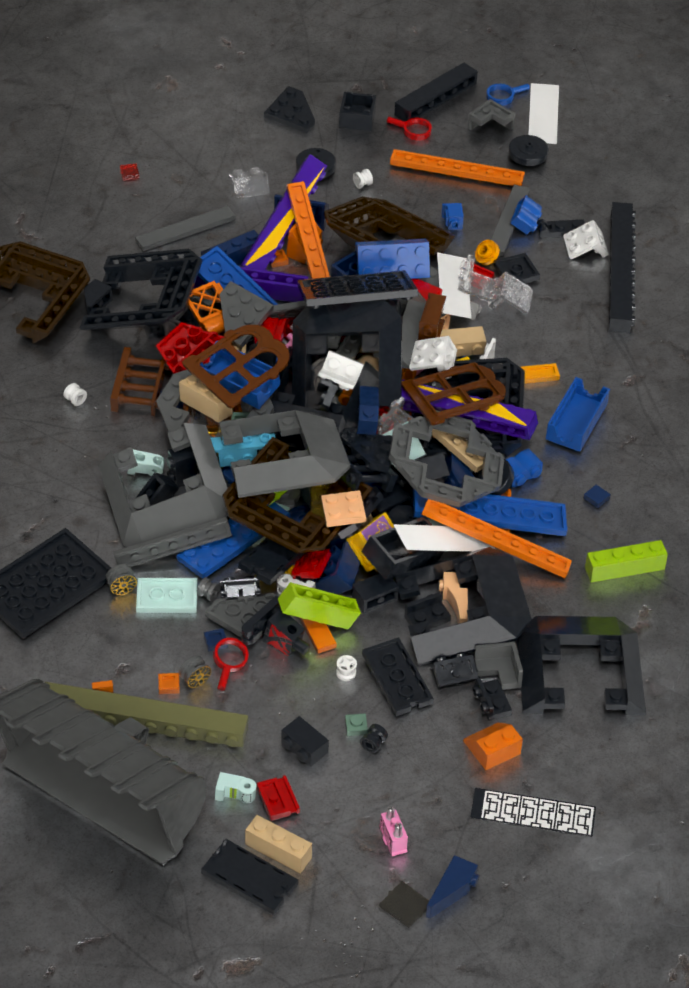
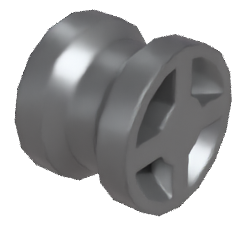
M205 577L198 585L197 595L205 596L207 600L213 602L219 595L221 585L217 582L213 583L209 578Z

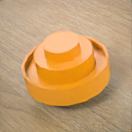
M489 239L481 242L475 251L476 260L485 266L494 263V260L499 256L500 249L498 244Z

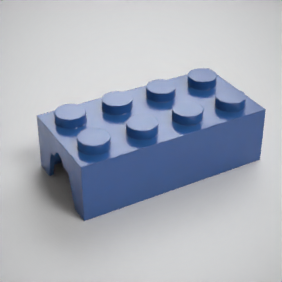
M427 239L355 242L358 260L356 275L405 270L411 279L430 278L429 242Z
M221 349L212 355L208 364L205 363L204 365L201 363L200 366L210 375L214 376L233 364L236 359L227 350ZM255 358L243 365L254 377H259L272 368V366ZM232 372L219 383L233 394L249 382L238 372ZM280 376L274 380L269 379L241 398V401L260 409L280 386Z
M575 377L548 422L546 440L580 452L608 404L610 389L602 387L599 394L591 395L588 393V390L584 389L583 379Z

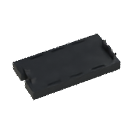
M265 538L238 562V568L250 575L252 573L256 574L257 579L271 585L307 552L295 553L271 539Z
M399 637L362 649L363 658L396 716L410 712L411 707L414 706L419 709L433 704V696Z
M228 839L223 840L215 853L212 854L210 859L201 868V874L272 915H275L283 905L284 895L289 897L299 879Z

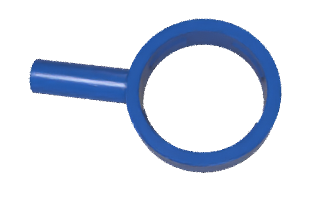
M493 84L488 87L486 98L505 106L513 101L514 94L530 89L529 84H524L511 88L506 84ZM502 90L508 92L511 96L506 99H496L490 93Z

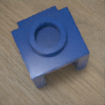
M442 203L441 217L444 218L445 226H448V230H463L464 215L462 203Z

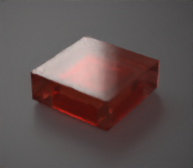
M136 163L120 165L123 181L139 179Z

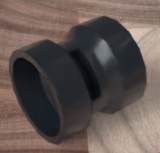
M372 724L368 728L367 734H364L360 739V744L366 751L376 753L381 747V743H384L388 738V733L381 725Z

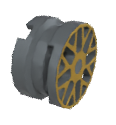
M126 564L116 565L106 574L110 590L116 595L127 594L137 585V579L130 566L127 567Z
M193 656L181 665L179 675L190 688H196L208 680L211 675V668L205 664L201 656Z

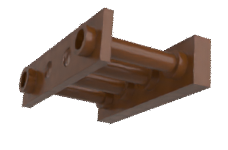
M124 347L110 397L112 412H118L120 405L126 403L151 406V416H155L158 409L156 400L160 396L166 370H170L163 357L162 360L136 358L132 355L130 347ZM142 365L160 368L158 373L131 370L130 366ZM132 377L156 380L155 386L128 383L127 379ZM129 390L153 393L152 399L124 396L123 393Z

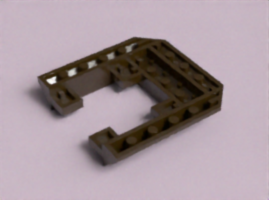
M362 196L324 211L327 225L345 243L354 248L355 242L381 241L374 237L373 233L383 230L389 234L394 233L406 240L427 239L429 242V255H437V253L444 254L455 237L454 234L384 199Z
M19 241L0 246V286L12 289L17 282L44 291L42 300L51 302L37 321L24 317L16 327L17 334L32 338L34 344L51 333L89 283L90 276L82 261Z
M272 437L251 461V465L289 459L288 453L292 452L288 451V444ZM341 478L332 483L328 488L329 494L352 491ZM235 481L222 496L230 519L295 553L325 550L344 526L327 527L325 518L311 511L299 523L268 507L275 499L276 493L274 492L238 498ZM360 483L357 490L361 492L362 501L366 499L373 489L365 483Z

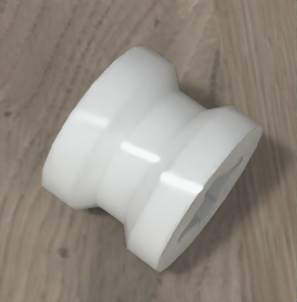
M364 169L361 173L356 172L353 174V181L356 187L361 189L364 185H371L373 177L368 169Z
M71 383L64 390V398L69 401L71 400L74 406H80L87 398V392L84 389H80L76 383Z
M349 655L339 657L336 662V676L342 681L353 680L356 676L357 661Z

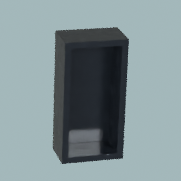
M425 516L402 524L433 526ZM395 527L371 535L361 551L385 580L437 561L444 553V551L407 550Z

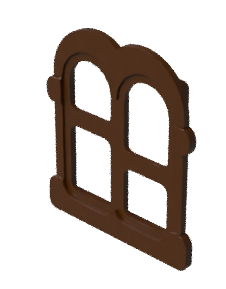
M244 325L235 330L226 331L224 338L197 356L191 355L187 357L182 363L194 377L231 409L241 402V398L269 379H276L279 376V372L288 366L290 356L286 345L279 340L273 339V335L268 329L260 325ZM243 335H252L258 340L257 347L245 355L241 354L231 345L234 340ZM219 350H227L236 361L218 374L212 376L200 366L203 361ZM270 352L275 354L278 358L277 364L259 377H254L243 367L244 364L261 353ZM232 372H238L249 383L232 394L219 382Z
M476 362L462 366H453L445 371L402 381V388L430 425H438L444 423L447 418L478 409L486 411L490 406L502 401L506 395L504 384L496 380L494 372L487 367L478 365ZM465 372H474L480 376L478 381L454 388L445 379ZM437 381L444 389L443 391L425 396L418 386ZM487 388L493 392V395L485 399L473 401L467 394V391ZM459 395L466 404L437 412L430 402Z

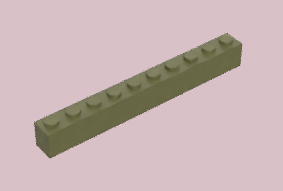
M45 682L50 685L49 689L58 694L69 696V698L75 700L76 704L85 709L92 710L114 726L131 717L148 727L149 733L206 741L212 744H224L231 747L243 748L248 731V715Z

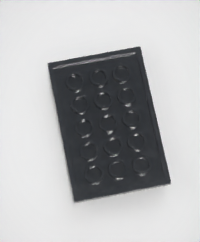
M405 270L297 280L298 289L307 307L310 306V308H320L321 305L395 298L411 300L413 297L418 296V289Z
M64 528L0 570V618L24 639L108 583L106 574L111 567L67 528Z

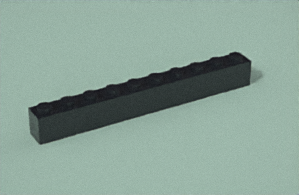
M612 202L610 214L609 332L630 333L631 326H635V316H632V314H635V304L632 303L635 302V292L632 291L635 290V280H632V278H635L636 268L632 267H635L636 256H633L636 245H633L636 238V233H633L636 227V222H633L635 221L636 211H633V203Z

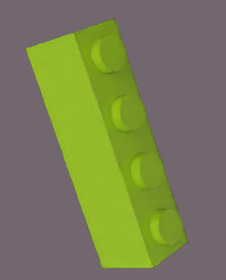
M662 540L589 552L586 557L585 570L591 583L665 570L668 553Z
M291 582L278 598L282 613L338 628L349 629L361 614L356 599Z

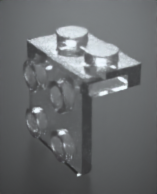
M259 167L249 168V171L245 172L242 169L233 170V173L229 174V178L234 181L236 198L270 194L268 174L259 169Z
M468 254L466 260L463 259L459 267L461 271L458 275V290L464 294L478 297L480 300L491 301L495 281L492 278L473 272L475 256Z
M508 272L493 280L491 284L492 291L488 296V307L494 310L500 303L506 301L524 314L529 312L533 295L532 288Z
M401 396L399 400L395 399L390 405V411L387 414L383 413L378 421L380 423L377 427L378 434L382 435L394 429L396 425L414 419L403 411L405 398Z

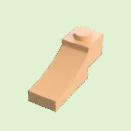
M444 572L443 580H439V591L443 595L442 600L449 602L454 610L458 624L467 622L468 588H460L456 572Z

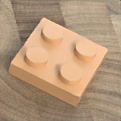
M360 491L321 495L327 527L366 522Z

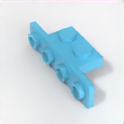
M264 433L243 437V443L224 445L221 437L211 438L215 452L219 453L220 467L231 466V462L250 459L252 461L257 455V450L262 449L272 437L275 438V434Z

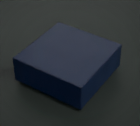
M596 484L584 494L583 499L599 508L610 499L611 494Z
M223 628L204 632L208 652L214 651L217 643L226 638ZM228 644L222 645L218 650L228 648Z

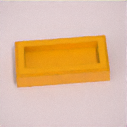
M556 363L521 367L525 370V384L560 380Z

